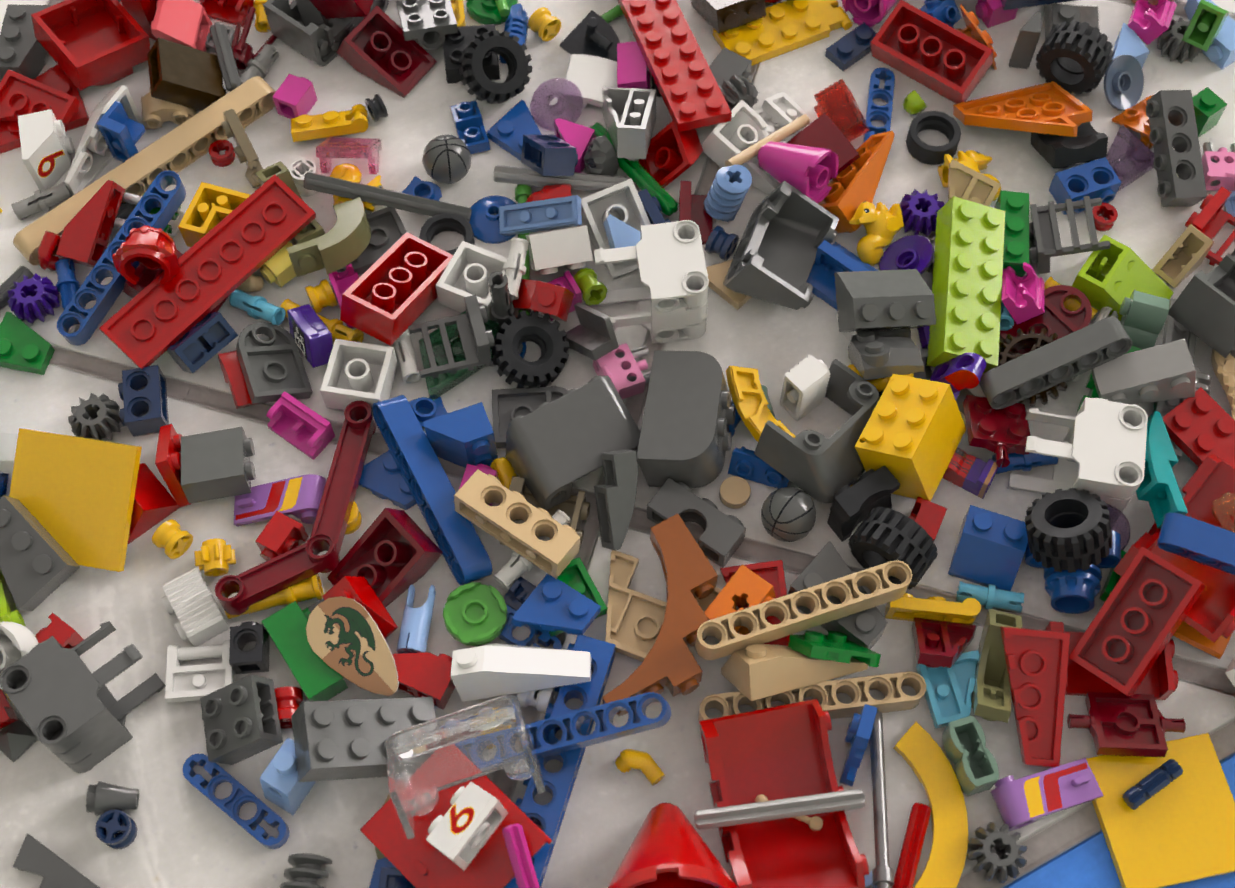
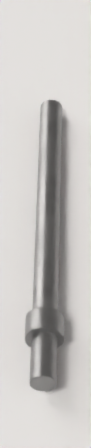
M877 711L870 736L876 865L872 869L873 885L876 888H891L894 885V873L889 863L882 712Z

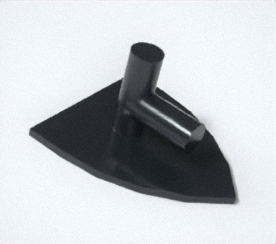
M592 10L559 46L571 55H591L617 62V43H620L613 28Z

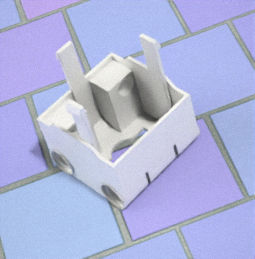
M682 220L640 226V241L636 246L612 249L599 248L594 250L596 265L638 260L642 285L634 288L609 290L606 293V298L598 304V306H607L608 304L638 301L640 314L610 318L614 330H616V327L642 324L644 328L650 331L652 344L697 339L704 335L706 331L709 279L700 229L695 222Z
M1085 397L1075 417L1040 412L1039 408L1029 409L1026 420L1070 428L1064 438V443L1040 439L1038 436H1027L1025 452L1058 457V463L1054 464L1052 480L1010 473L1008 488L1042 494L1047 492L1054 493L1057 489H1062V491L1069 490V488H1076L1077 491L1083 489L1090 491V495L1097 494L1101 497V501H1105L1110 514L1111 525L1114 524L1144 479L1148 422L1145 410L1135 404H1124L1102 398Z

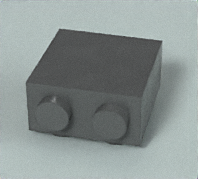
M243 427L181 437V487L189 504L251 493V480H255L256 475L254 464L252 461L250 462V456L255 455L252 438L246 437Z
M250 674L200 698L209 762L234 765L283 742L273 679Z

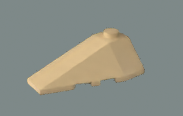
M751 644L746 649L734 651L721 668V674L750 701L864 671L868 669V665L854 658H851L850 664L809 658L784 645Z

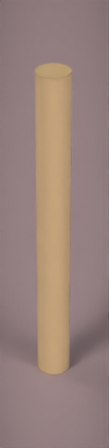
M805 114L728 159L725 162V166L744 164L757 156L763 145L770 141L780 142L810 123L809 117Z

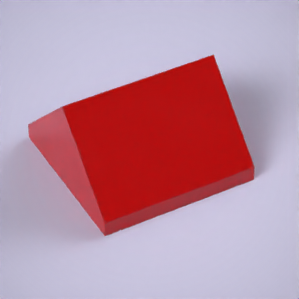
M145 463L139 464L128 544L179 509V505Z

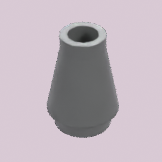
M98 781L97 785H89L86 811L95 812V816L102 815L109 810L118 809L124 811L138 809L139 789L126 788Z

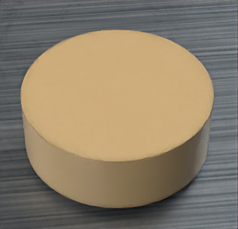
M732 476L722 482L719 497L725 506L738 509L748 503L751 488L745 479Z

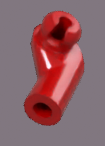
M45 231L38 248L39 266L42 269L55 271V263L60 259L57 256H53V252L60 236L50 231Z

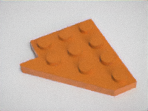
M1053 81L953 105V115L964 125L1076 137L1078 126L1081 123L1092 121V110Z

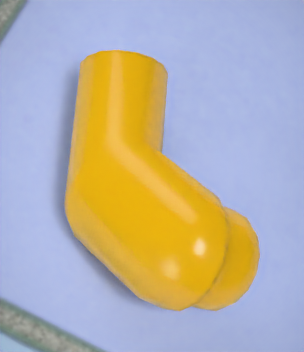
M496 458L490 467L497 471L501 484L509 489L512 477H517L516 472L507 458Z
M625 749L620 752V756L615 760L616 767L623 773L629 772L631 768L641 770L652 786L665 777L663 771L647 752Z

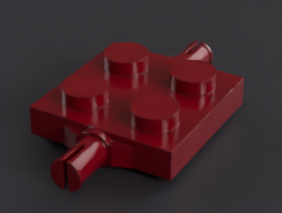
M966 395L963 407L969 446L985 448L994 452L996 465L998 467L1002 465V468L1010 464L1008 454H1029V452H1025L1027 436H1031L1028 420H1026L1025 404L1015 403L1006 408L996 410L990 406L986 397Z
M1088 692L1085 698L1088 715L1068 714L1067 716L1068 728H1086L1093 736L1097 755L1165 758L1168 751L1165 732L1184 733L1186 729L1184 718H1164L1157 708L1155 696L1149 694H1134L1130 697L1124 693Z

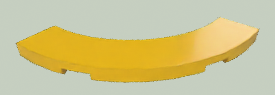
M729 366L726 369V376L732 400L742 421L755 440L759 441L765 423L769 420L795 438L796 436L780 420L777 421L767 406L769 403L759 380L758 369Z
M915 722L893 748L904 758L920 783L923 784L929 800L928 804L931 808L933 832L931 850L924 871L914 888H956L964 868L968 848V818L965 800L958 778L949 760L934 739Z

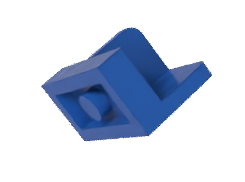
M115 101L97 122V125L113 158L125 162L138 153L135 144L145 133L146 129L143 124L128 118L122 103Z

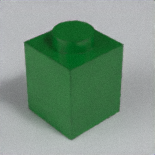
M1208 87L1192 97L1198 138L1217 125L1228 105Z

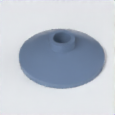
M1120 55L1114 58L1107 67L1104 76V93L1107 101L1113 108L1117 110L1129 109L1136 105L1142 95L1144 75L1142 67L1136 58L1131 55Z

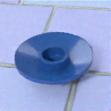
M488 196L475 202L471 206L472 213L469 222L474 237L490 244L503 243L512 239L515 235L503 236L500 234L499 206L516 203L504 196Z

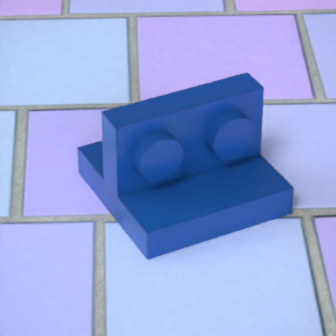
M824 240L817 248L815 263L807 282L813 286L812 293L837 310L834 273L878 270L868 263L862 262L859 257L837 242L830 244Z

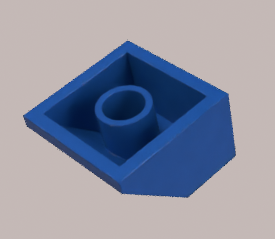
M482 402L423 421L426 436L439 458L466 468L467 464L490 466L493 460L498 458L494 432Z
M970 505L961 525L948 574L986 587L991 584L995 585L996 589L1011 591L1028 543L1025 522Z

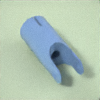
M413 584L409 586L397 644V653L426 652L436 594L434 585H431L429 588L427 601L418 608H413L415 587Z

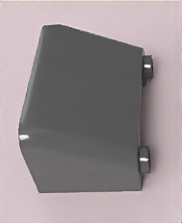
M783 181L752 213L723 285L734 292L794 310H798L801 307L806 308L814 297V293H812L813 286L807 280L816 258L817 248L824 240L830 244L837 236L835 229L839 218L786 181Z

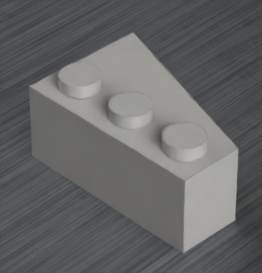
M602 87L603 118L617 157L626 158L631 161L646 159L656 122V90Z
M1185 338L1127 353L1091 369L1098 397L1108 401L1139 404L1195 397L1196 369Z

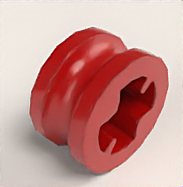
M217 140L209 146L208 151L214 165L225 167L235 160L236 155L231 142ZM225 150V154L220 155L219 152Z
M1102 203L1100 206H1094L1092 210L1096 230L1108 231L1113 227L1118 216L1114 206Z

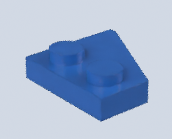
M522 99L487 131L488 139L520 161L523 135H542L525 101Z

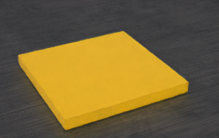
M19 428L9 497L18 499L78 565L117 572L124 571L142 447Z
M1208 733L1167 741L1168 751L1165 758L1101 755L1086 759L1104 795L1101 798L1092 800L1122 888H1164L1235 872V801ZM1169 759L1176 760L1183 769L1182 775L1170 782V784L1149 800H1146L1137 809H1131L1125 803L1122 796L1126 791Z

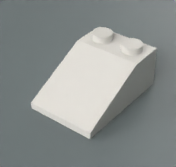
M632 178L581 199L582 221L584 225H587L588 234L596 249H610L603 225L609 214L640 231V226L651 225ZM638 260L604 264L612 279L639 269Z

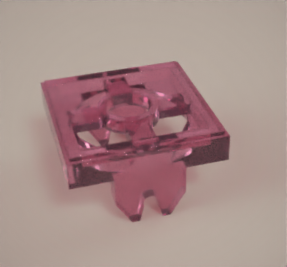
M328 137L316 147V158H320L321 173H329L331 171L332 158L368 159L369 173L377 174L379 172V151L382 149L380 138Z

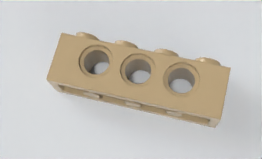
M477 469L454 495L455 511L555 579L558 578L579 552L580 536L572 527L560 524L545 509L536 508L527 502L522 494L517 491H510L491 474L486 475ZM489 503H498L499 505H498V506H495V507H492V506H489V505H487V504H489ZM516 519H521L525 522L517 524L512 521ZM541 536L549 537L550 540L542 541L538 538Z

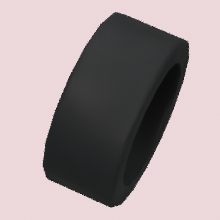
M939 111L923 112L911 121L906 138L907 150L913 158L921 163L929 165L944 163L945 154H949L951 157L956 154L961 137L960 126L953 117ZM930 129L940 131L946 135L949 143L943 146L927 145L920 140L917 134L923 130Z
M437 214L428 219L421 227L419 238L430 244L437 234L445 231H454L463 235L465 242L475 245L470 223L458 214ZM458 247L454 250H449L446 252L454 255Z

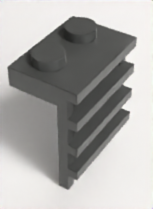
M1085 196L1083 200L1073 202L1072 199H1066L1065 203L1054 204V201L1048 202V205L1036 207V204L1030 205L1029 240L1033 239L1034 246L1029 247L1031 264L1037 263L1038 274L1050 273V257L1110 249V241L1098 242L1092 207L1102 205L1101 197L1090 199L1089 196ZM1084 208L1090 237L1089 244L1080 245L1074 209ZM1056 212H1067L1073 246L1062 247Z
M476 295L464 297L466 314L408 326L410 334L422 332L430 368L419 370L421 378L433 376V379L439 378V374L450 372L451 375L457 374L456 370L465 368L471 371L474 370L475 366L484 364L486 367L492 366L490 348L495 347L491 329H485L484 323H488L486 309L484 305L479 306ZM456 324L465 360L454 362L445 326ZM439 328L448 364L436 365L428 333L430 329Z

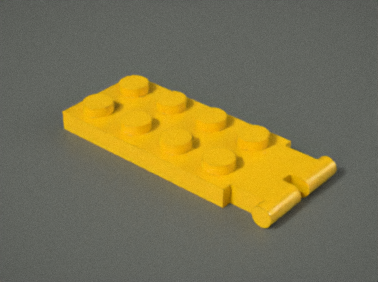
M786 0L767 7L766 16L722 33H718L713 28L712 35L721 49L726 48L751 60V66L827 38L833 30L841 27L844 30H848L852 27L853 23L843 8L838 6L837 0Z

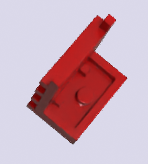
M1221 187L1214 196L1209 193L1199 207L1202 211L1199 214L1194 211L1184 226L1188 227L1192 224L1211 240L1216 237L1227 222L1235 227V217L1222 210L1232 192ZM1235 230L1216 253L1209 250L1206 258L1210 260L1209 264L1214 267L1215 264L1219 265L1223 260L1221 258L1235 240Z

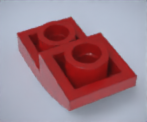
M236 350L218 354L226 384L229 383L236 409L259 404H252Z

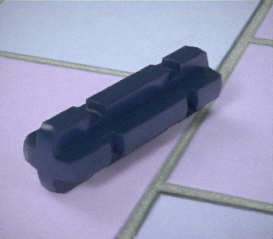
M1169 759L1126 791L1122 798L1131 809H1137L1146 800H1149L1170 784V782L1182 775L1183 769L1176 760Z

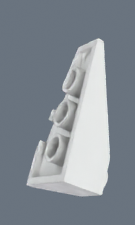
M743 100L731 110V121L719 123L701 145L703 152L721 168L726 167L725 162L769 135L765 129L767 124L764 119ZM757 156L742 164L751 173V185L769 195L781 184L759 166Z

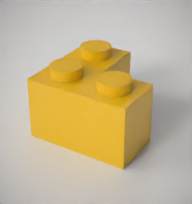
M201 182L178 226L186 246L192 247L245 201L250 194Z

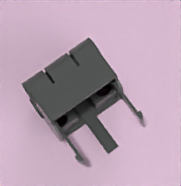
M110 621L102 623L99 630L72 649L63 648L51 636L46 641L36 645L18 661L6 667L0 676L1 688L37 739L77 773L90 771L94 766L131 740L133 737L124 726L127 714L165 687V684L156 673L118 701L106 687L107 683L143 658L134 644L125 647L124 651L95 672H90L79 656L116 630Z

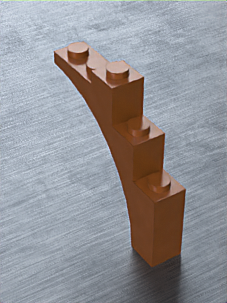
M678 513L650 528V541L660 559L667 589L665 618L655 644L642 664L622 684L602 697V704L648 692L661 694L664 691V687L668 688L673 697L680 693L687 695L696 690L700 685L699 682H701L703 671L687 645L695 646L698 628L704 622L709 621L695 598L703 599L714 592L718 574ZM622 710L617 712L616 714L618 716H623L628 712Z

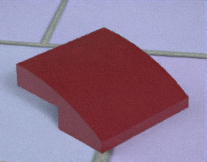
M825 113L787 142L788 144L826 148L835 152L839 159L837 175L860 157L856 149Z

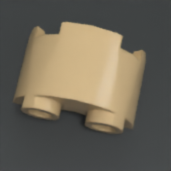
M151 90L144 97H141L142 124L146 130L161 128L162 124L166 121H172L176 125H181L197 114L196 109L151 97Z

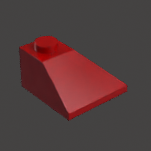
M671 121L651 138L646 159H639L640 165L663 188L691 167L703 152L696 129L678 132L674 122Z

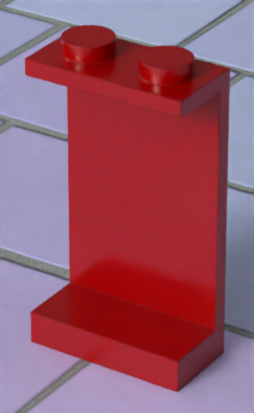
M1050 621L1044 629L1047 631L1070 633L1068 657L1085 633L1064 631L1063 622ZM1170 639L1134 694L1154 695L1155 700H1166L1177 689L1178 673L1176 670H1173L1172 658L1175 653L1173 639ZM1068 658L1065 695L1086 696L1088 692L1122 693Z

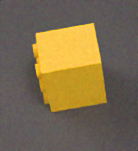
M893 374L854 447L866 472L870 469L876 471L885 465L899 481V489L892 494L913 499L921 497L931 501L966 431L950 384Z

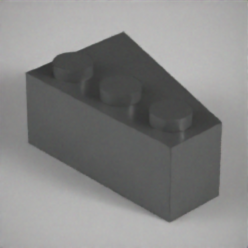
M7 5L0 32V82L8 69L31 79L38 77L46 65L45 58L49 53L35 38L31 15L53 5Z
M4 495L0 498V568L17 609L33 611L77 571L80 566L18 499Z
M829 541L790 585L788 594L853 573ZM862 586L857 587L860 592L867 594ZM836 596L827 597L833 604L842 603ZM806 606L797 607L805 614L811 613L810 609ZM873 607L820 626L826 631L842 632L848 635L847 640L871 649L882 636L888 622L879 609Z

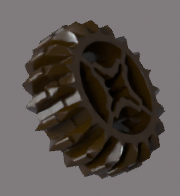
M1032 326L1029 327L1028 334H1024L1023 330L1019 328L1017 330V338L1008 334L1006 335L1007 343L999 342L998 366L1024 355L1016 353L1021 349L1032 347L1031 351L1057 340L1058 334L1055 332L1050 337H1047V329L1045 328L1040 330V334H1035V329ZM1064 381L1026 399H1030L1029 404L1031 407L1035 406L1036 399H1040L1041 403L1046 405L1048 403L1047 395L1056 400L1059 398L1058 390L1066 391L1068 385Z

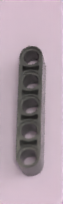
M1114 316L1107 317L987 371L982 375L979 385L990 406L996 410L1003 409L1124 355L1131 349L1133 342L1118 318Z

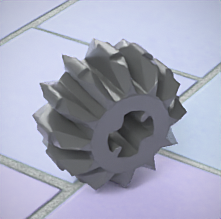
M1182 17L1177 21L1172 19L1169 29L1158 37L1157 48L1161 50V56L1170 57V62L1173 59L1178 60L1180 64L1185 60L1191 62L1201 53L1202 49L1182 40L1191 20L1187 22Z
M733 75L728 81L724 80L723 84L719 87L730 110L741 100L752 109V106L758 102L757 95L759 92L751 81L743 75L738 77Z
M91 393L86 401L79 397L80 405L71 406L73 415L68 417V422L76 437L101 441L103 438H107L112 441L113 436L111 433L121 432L119 425L121 422L120 407L116 401L110 400L104 393L100 397Z
M990 822L986 830L978 827L975 830L976 838L968 840V845L973 851L967 854V859L978 861L973 871L978 873L984 869L986 871L985 881H991L995 875L999 883H1005L1008 876L1015 879L1020 874L1017 867L1023 868L1027 863L1020 856L1027 851V846L1017 845L1016 841L1021 835L1016 832L1010 836L1008 834V824H1003L1000 830H998L996 824ZM993 847H995V850L997 852L1003 853V856L1000 859L998 854L991 853V849Z

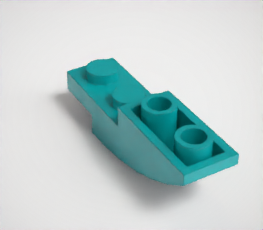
M1154 411L1148 417L1144 479L1138 487L1136 495L1138 500L1149 502L1157 528H1161L1166 513L1186 515L1188 511L1172 467L1179 461L1161 413Z

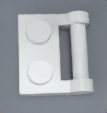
M230 640L223 641V644L183 648L180 645H169L166 660L165 700L168 703L196 701L233 683L235 671L229 664ZM222 657V663L180 666L183 660Z

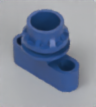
M1111 530L1113 545L1109 549V555L1106 558H1101V563L1098 565L1092 564L1090 569L1084 571L1077 569L1076 572L1068 573V570L1057 572L1054 571L1053 567L1048 569L1043 567L1041 562L1035 561L1033 554L1030 553L1029 543H1027L1025 563L1034 568H1045V590L1051 597L1050 604L1053 609L1067 614H1081L1094 608L1095 597L1100 593L1102 571L1100 568H1114L1121 561V535L1118 532Z

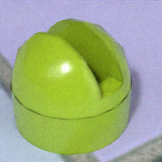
M915 90L909 93L903 102V107L909 114L916 115L927 108V105Z

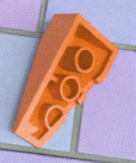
M893 131L871 135L856 150L860 157L836 176V179L832 178V181L827 185L832 188L827 196L818 204L839 218L835 229L837 233H852L861 227V225L849 224V221L853 218L858 206L862 202L872 203L895 136Z

